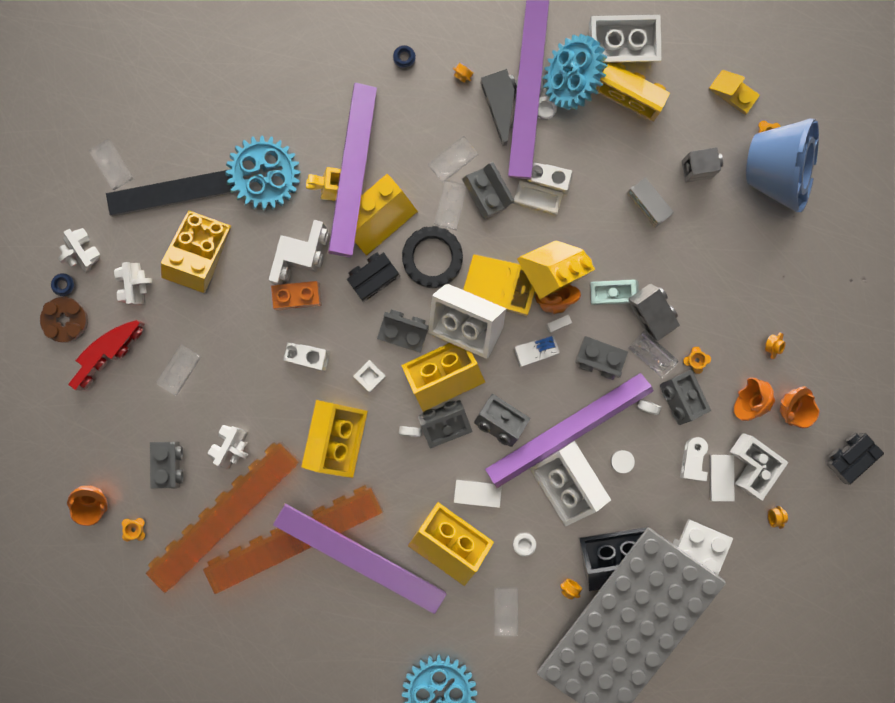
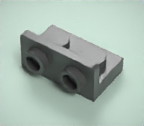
M493 162L487 164L483 169L462 178L484 219L503 211L514 202L510 190L507 188Z
M392 309L390 313L385 312L377 339L421 353L429 326L425 325L426 320L414 316L412 320L403 318L404 313Z
M584 336L575 362L579 363V368L592 372L595 369L602 372V377L614 380L615 377L619 378L622 375L621 371L628 351Z
M692 369L660 384L662 394L667 400L678 425L691 422L712 411Z
M491 394L475 419L474 424L481 431L496 437L500 443L513 447L531 418L494 394Z
M461 400L449 401L442 407L426 410L418 416L430 448L473 432Z
M150 442V489L180 488V483H183V470L180 469V460L183 459V447L179 446V442Z

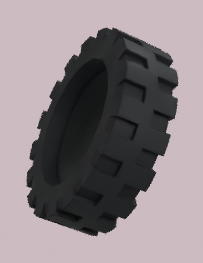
M426 226L418 231L416 230L406 240L402 250L404 269L410 279L420 286L427 288L443 287L445 284L452 282L460 272L463 262L461 244L454 234L445 228H439V226ZM427 239L441 240L451 251L452 261L449 268L437 276H428L421 273L414 263L413 254L416 247Z

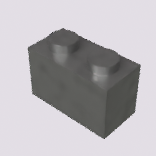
M717 147L691 151L683 158L682 166L685 183L712 179L721 171L723 157L721 153L718 154Z
M649 284L628 300L647 334L659 341L679 327L680 324L676 319L678 317L677 312L666 301L668 299L666 292L661 287L658 288Z

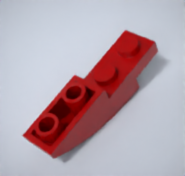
M138 320L131 321L108 331L96 339L75 360L82 367L68 385L74 390L81 391L82 389H87L93 382L92 376L96 371H101L108 362L106 360L107 357L117 360L118 358L122 359L129 351L128 345L132 340L136 341L144 331L142 328L145 324Z

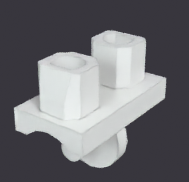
M83 228L74 232L70 229L64 231L65 236L63 240L68 248L65 244L59 247L63 254L59 256L58 260L60 263L68 261L70 266L74 267L77 265L76 259L84 273L90 271L91 265L100 259V254L95 247L84 251L80 246L89 241L87 233Z
M122 263V267L114 270L115 279L120 282L124 281V289L117 292V301L133 305L145 304L144 294L147 293L146 285L152 284V278H145V272L141 270L140 263Z
M223 425L218 433L219 437L225 439L222 447L214 444L208 452V455L214 460L213 464L229 469L232 463L237 464L240 457L247 459L248 454L243 451L247 443L243 441L248 432L234 426L228 427Z

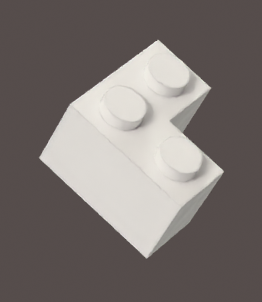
M742 433L730 453L747 464L735 485L763 501L789 463L756 438Z

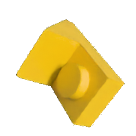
M725 70L720 72L709 87V90L744 115L748 113L760 96V94L743 83L745 77Z

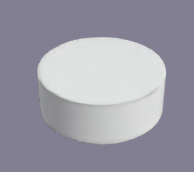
M543 96L539 100L538 118L541 120H550L556 114L557 106L549 101V96Z
M642 399L639 400L637 406L638 409L654 415H658L662 408L657 404Z
M399 426V434L402 436L420 437L422 436V428Z
M625 450L615 452L611 458L612 468L619 473L630 472L635 464L633 455Z
M520 533L514 538L513 548L518 555L527 557L534 553L536 541L532 535Z

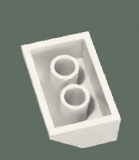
M660 15L591 16L588 23L589 36L600 42V46L605 49L602 54L606 55L607 59L603 63L661 62Z
M445 284L432 295L428 333L487 359L504 327L506 308L452 285Z
M575 441L530 468L565 527L597 512L611 501Z

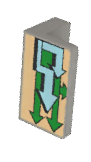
M646 177L627 192L655 228L674 213Z

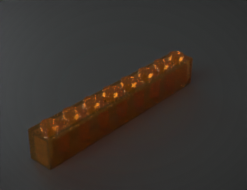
M273 442L264 451L267 455L261 461L257 458L248 467L250 471L244 477L239 475L231 483L233 488L228 493L223 491L215 499L217 504L212 509L209 507L204 509L198 515L200 520L195 525L189 524L181 532L184 536L178 542L174 539L165 548L167 553L161 558L159 556L155 557L148 564L150 569L145 574L164 593L175 586L301 462L283 442L278 444Z
M363 485L353 490L355 495L347 499L343 495L333 500L334 505L326 509L322 505L312 510L313 515L310 517L334 531L342 533L383 513L384 510L373 487L367 488L366 485ZM275 528L270 531L271 536L265 539L262 536L256 537L249 541L250 546L244 549L238 546L228 551L230 556L222 560L220 556H217L207 561L209 566L205 567L203 571L214 594H217L312 546L279 528Z

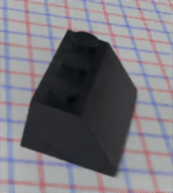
M647 527L579 538L589 591L601 589Z

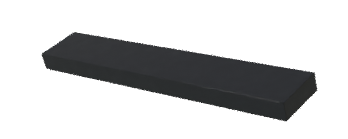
M227 170L109 192L106 193L109 215L112 217L231 194L230 191L234 185H227V180L232 177L226 176L225 172Z

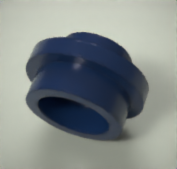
M402 45L395 49L393 60L398 67L409 68L415 62L416 55L411 47ZM401 55H408V60L402 61L400 59Z
M65 273L57 274L51 281L52 291L59 296L71 294L75 287L73 278ZM62 281H66L67 283L65 289H61L60 283Z

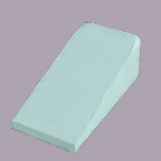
M637 280L590 282L591 305L630 304L628 299L639 292Z

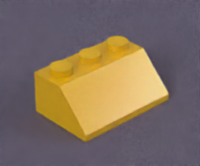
M619 62L608 63V67L602 72L606 74V77L600 78L603 86L596 87L598 93L654 122L670 93L666 91L663 85L648 82L644 75L638 72L631 73Z
M388 174L361 195L354 243L366 256L418 213L405 193Z
M557 240L517 258L540 299L578 281L595 270L591 258L583 249Z
M452 343L445 344L401 365L423 412L486 383L472 352Z
M316 400L301 468L318 473L353 478L368 411Z
M437 502L408 544V547L465 586L477 572L494 541Z

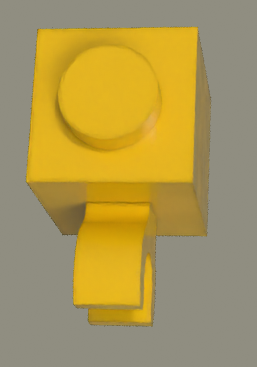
M326 167L322 177L309 174L306 180V189H321L320 199L336 201L341 169Z

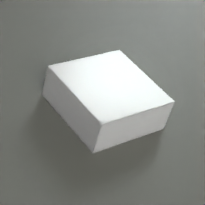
M566 315L546 324V327L550 334L570 325L572 321L569 315Z
M369 360L353 377L371 392L386 376Z

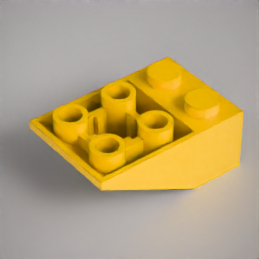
M188 210L161 262V278L205 293L214 275L231 225Z
M473 254L463 290L506 308L507 312L527 317L535 290L521 265Z

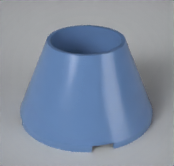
M812 118L755 134L748 153L746 167L747 183L795 212H802L805 209L814 178H811L813 165L817 163L819 125L818 121Z

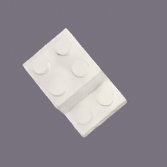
M313 221L308 242L280 236L269 276L271 283L274 285H281L284 282L288 283L291 275V269H288L289 265L316 272L317 267H321L323 261L321 249L323 245H327L329 239V232H327L323 222Z
M688 519L680 540L674 539L673 545L718 575L733 538Z

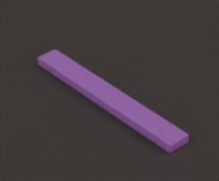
M526 0L509 178H532L549 0Z
M354 83L328 249L329 254L351 258L353 255L377 91L376 87Z
M640 373L485 470L496 488H499L649 395L654 390Z
M286 503L273 523V526L434 614L447 595L445 591Z

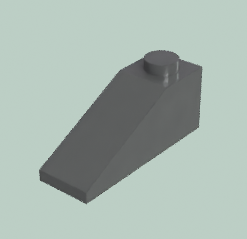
M507 69L481 77L480 82L502 146H506L508 142L514 88L517 87L513 74L509 75Z

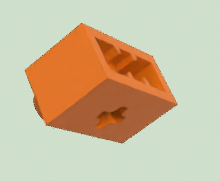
M318 281L271 285L273 309L276 311L322 306L320 283Z

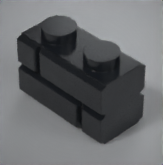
M376 252L367 259L368 264L362 268L357 266L348 273L350 277L347 278V281L363 303L400 277V274L384 252L380 255Z
M866 433L852 434L846 440L847 445L842 450L838 448L829 455L831 460L826 463L827 466L844 484L851 485L884 455V452Z

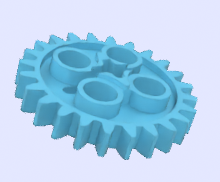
M580 34L579 37L572 35L571 40L565 38V45L558 44V52L553 50V59L548 58V62L551 63L550 66L544 68V70L548 71V74L543 79L548 82L545 83L543 88L548 89L546 95L550 97L549 101L567 110H570V108L576 110L578 105L584 107L585 99L590 102L592 101L591 94H598L596 87L603 86L600 78L606 77L602 70L608 67V65L603 63L607 56L602 54L605 49L600 46V42L588 35Z
M261 135L259 142L254 137H251V144L243 140V148L236 145L235 151L237 154L230 153L229 157L233 161H227L226 166L231 168V170H227L225 175L232 178L227 180V185H234L230 191L231 193H239L236 200L246 199L244 206L252 202L253 209L255 210L257 205L261 204L262 210L265 211L267 204H269L273 210L275 202L282 206L284 204L283 198L290 200L289 192H296L297 189L293 185H298L300 180L295 178V176H299L301 172L294 168L299 165V162H292L295 153L288 155L289 146L282 149L280 147L281 140L273 144V137H270L268 142H265L263 135ZM273 155L276 158V163H267L265 156ZM249 160L253 162L255 167L248 170L243 167L242 163ZM277 167H282V170L271 171ZM260 169H263V172H268L266 177L258 174ZM256 175V176H253V177H251V178H249V179H244V178H243L244 176ZM278 176L283 180V184L276 186L272 183L271 178ZM257 182L260 184L261 190L258 192L252 191L249 184Z
M438 655L437 660L434 662L431 656H428L427 664L420 660V668L412 666L414 675L407 673L406 678L410 682H403V687L408 689V691L402 692V697L408 699L403 703H429L435 698V690L440 692L451 678H454L455 681L446 687L444 697L438 696L433 703H476V700L471 698L477 695V691L471 689L476 685V682L468 681L472 677V673L464 674L466 665L459 668L458 659L452 664L450 663V656H447L445 661H441V656ZM436 672H442L446 678L442 682H436L433 679V675ZM454 688H458L462 691V695L459 698H453L449 692ZM426 689L430 695L426 699H421L417 696V691Z

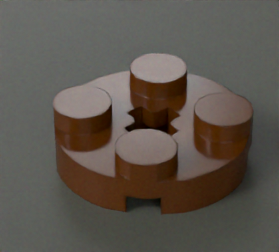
M57 297L44 304L40 315V325L46 337L56 342L69 343L78 339L82 332L86 330L88 315L85 308L76 300L69 297ZM65 313V316L69 317L70 320L65 323V326H62L59 318Z

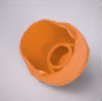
M568 285L542 299L535 293L536 302L539 303L542 310L552 314L563 313L581 297L580 290L572 285Z
M748 378L746 387L739 391V397L734 405L736 417L742 421H750L770 412L775 403L774 391L771 385L763 380Z
M803 386L784 395L780 404V413L788 425L808 428L816 422L820 411L810 389Z
M90 485L80 486L71 492L67 500V506L70 510L71 519L75 523L91 526L97 524L107 511L108 502L99 488Z

